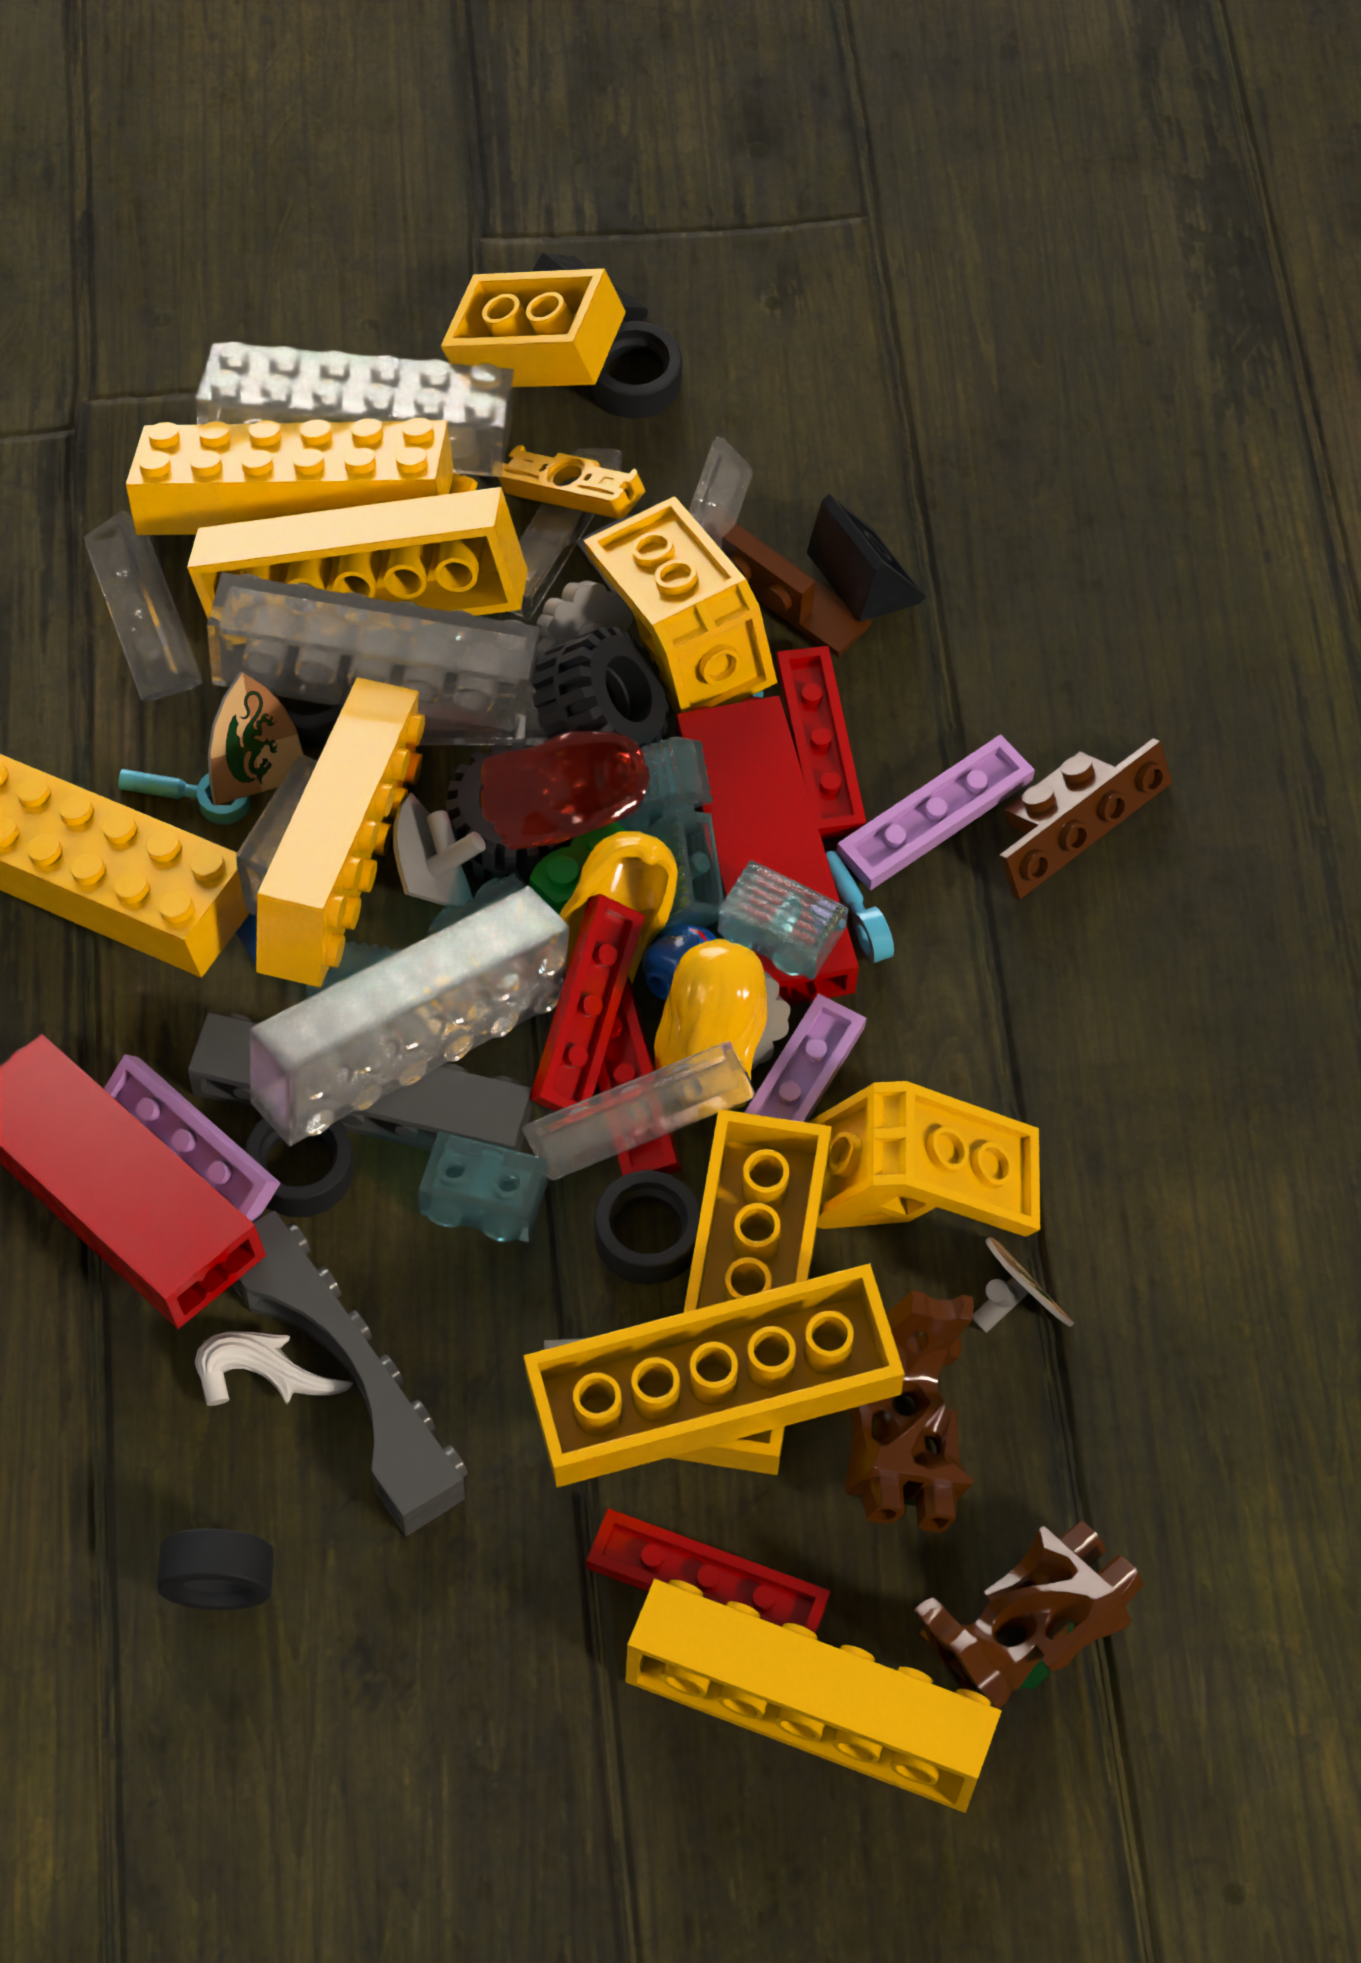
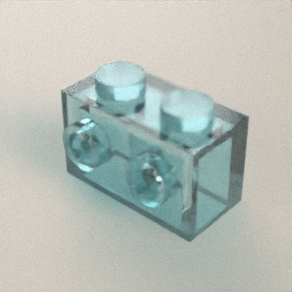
M438 1131L418 1190L420 1214L427 1216L432 1222L444 1227L454 1228L464 1225L482 1230L485 1235L498 1241L509 1242L518 1239L529 1242L547 1186V1159Z

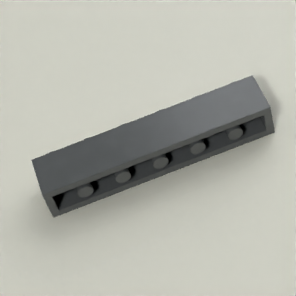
M207 1013L188 1068L192 1094L195 1096L267 1113L288 1105H313L331 1112L345 1126L348 1132L515 1171L532 1114V1101L529 1100L531 1087L523 1086L513 1078L507 1076L488 1078L471 1074L463 1067L451 1063H443L437 1066L415 1061L413 1057L400 1051L381 1053L368 1050L344 1038H335L331 1041L308 1036L303 1030L292 1026L274 1028L261 1025L244 1015L229 1013L225 1016Z

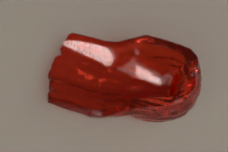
M597 731L564 733L542 744L521 750L507 751L487 757L483 761L481 782L484 788L480 792L482 816L485 821L494 824L493 829L499 836H503L502 843L510 850L562 843L571 838L591 833L609 824L623 820L633 814L644 800L650 780L649 768L645 764V758L638 744L626 735Z

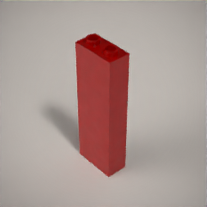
M780 696L767 698L748 697L734 704L718 707L699 706L692 708L690 712L676 714L675 744L730 942L740 944L754 951L762 963L764 972L771 975L779 984L778 995L790 1006L812 1002L818 993L827 998L855 993L859 965Z
M43 1034L26 1047L17 1050L8 1061L0 1066V1164L177 1329L181 1328L266 1256L255 1224Z

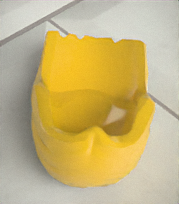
M619 831L604 838L594 847L582 867L580 880L572 896L562 908L556 921L546 962L547 968L558 977L566 976L588 899L591 896L602 894L645 915L628 973L633 984L644 953L656 935L665 927L674 903L678 870L675 858L664 842L640 831Z
M714 939L690 948L683 954L674 971L670 992L656 1032L654 1067L660 1090L662 1092L667 1090L671 1097L675 1100L679 1099L683 1108L689 1111H713L716 1107L722 1110H734L746 1104L751 1083L753 1057L767 1022V992L764 970L760 959L748 947L731 943L726 939Z

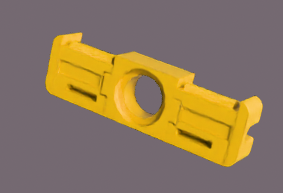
M524 445L515 447L509 454L511 461L508 464L502 463L496 470L497 478L504 492L508 495L616 519L626 517L645 493V488L636 469H633L630 474L601 468L597 460L559 452L555 457L526 452ZM579 477L569 485L560 486L571 478Z

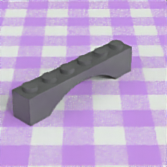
M274 1210L253 1223L256 1226L266 1256L234 1282L232 1286L250 1312L277 1319L307 1334L328 1350L351 1376L366 1403L373 1426L374 1450L371 1473L374 1492L405 1537L465 1500L463 1477L468 1475L467 1469L451 1445L442 1449L431 1433V1431L436 1429L435 1424L424 1405L418 1399L410 1403L400 1389L404 1381L394 1362L386 1354L378 1358L368 1342L372 1340V1335L360 1314L356 1310L347 1313L337 1298L341 1296V1291L329 1270L325 1266L317 1270L307 1257L311 1250L301 1230L295 1223L286 1227Z

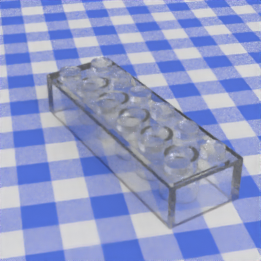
M240 342L213 343L196 398L197 425H204L214 421L226 424H255L266 420L276 423H306L311 420L357 422L362 419L408 421L413 418H426L430 421L447 420L454 473L502 477L512 424L514 369L498 368L491 364H480L477 366L450 364L436 359L428 361L397 359L390 355L371 357L348 355L341 351H303L288 346L269 348L247 346Z
M221 572L207 623L213 685L230 687L239 672H243L264 685L273 695L344 706L356 678L360 677L419 691L418 713L425 715L426 722L525 739L533 695L535 694V688L532 683L533 675L537 673L539 627L526 625L521 621L513 619L502 621L473 616L461 610L449 612L426 608L409 601L392 602L368 598L357 592L339 593L316 589L304 583L287 584L264 580L252 574L235 575Z
M527 886L251 1027V1104L283 1140L291 1146L308 1136H316L322 1133L332 1123L355 1111L369 1108L379 1098L394 1090L416 1083L423 1075L441 1065L461 1059L471 1049L494 1037L499 1038L506 1035L515 1026L533 1016L551 1011L558 1003L565 980L570 926L530 886Z

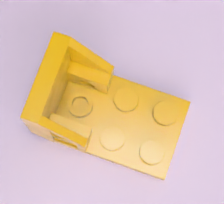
M675 496L583 540L588 557L633 611L641 643L647 649L650 659L656 663L660 671L659 676L665 684L666 696L675 715L690 712L692 708L699 706L718 707L738 703L777 683L760 606L746 578Z
M908 1081L873 1083L807 1122L832 1126L817 1223L818 1228L831 1229L910 1222L938 1207L1024 1237L1040 1230L1039 1128Z

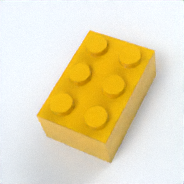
M605 268L473 274L441 344V348L464 389L595 385L626 311Z

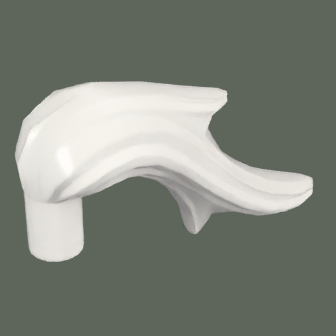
M239 1331L216 1334L203 1342L197 1350L195 1366L201 1378L207 1406L223 1404L230 1400L224 1372L231 1369H246L265 1377L276 1387L286 1404L289 1403L293 1393L329 1396L347 1391L353 1383L321 1377L293 1364L280 1349L289 1341L290 1336Z

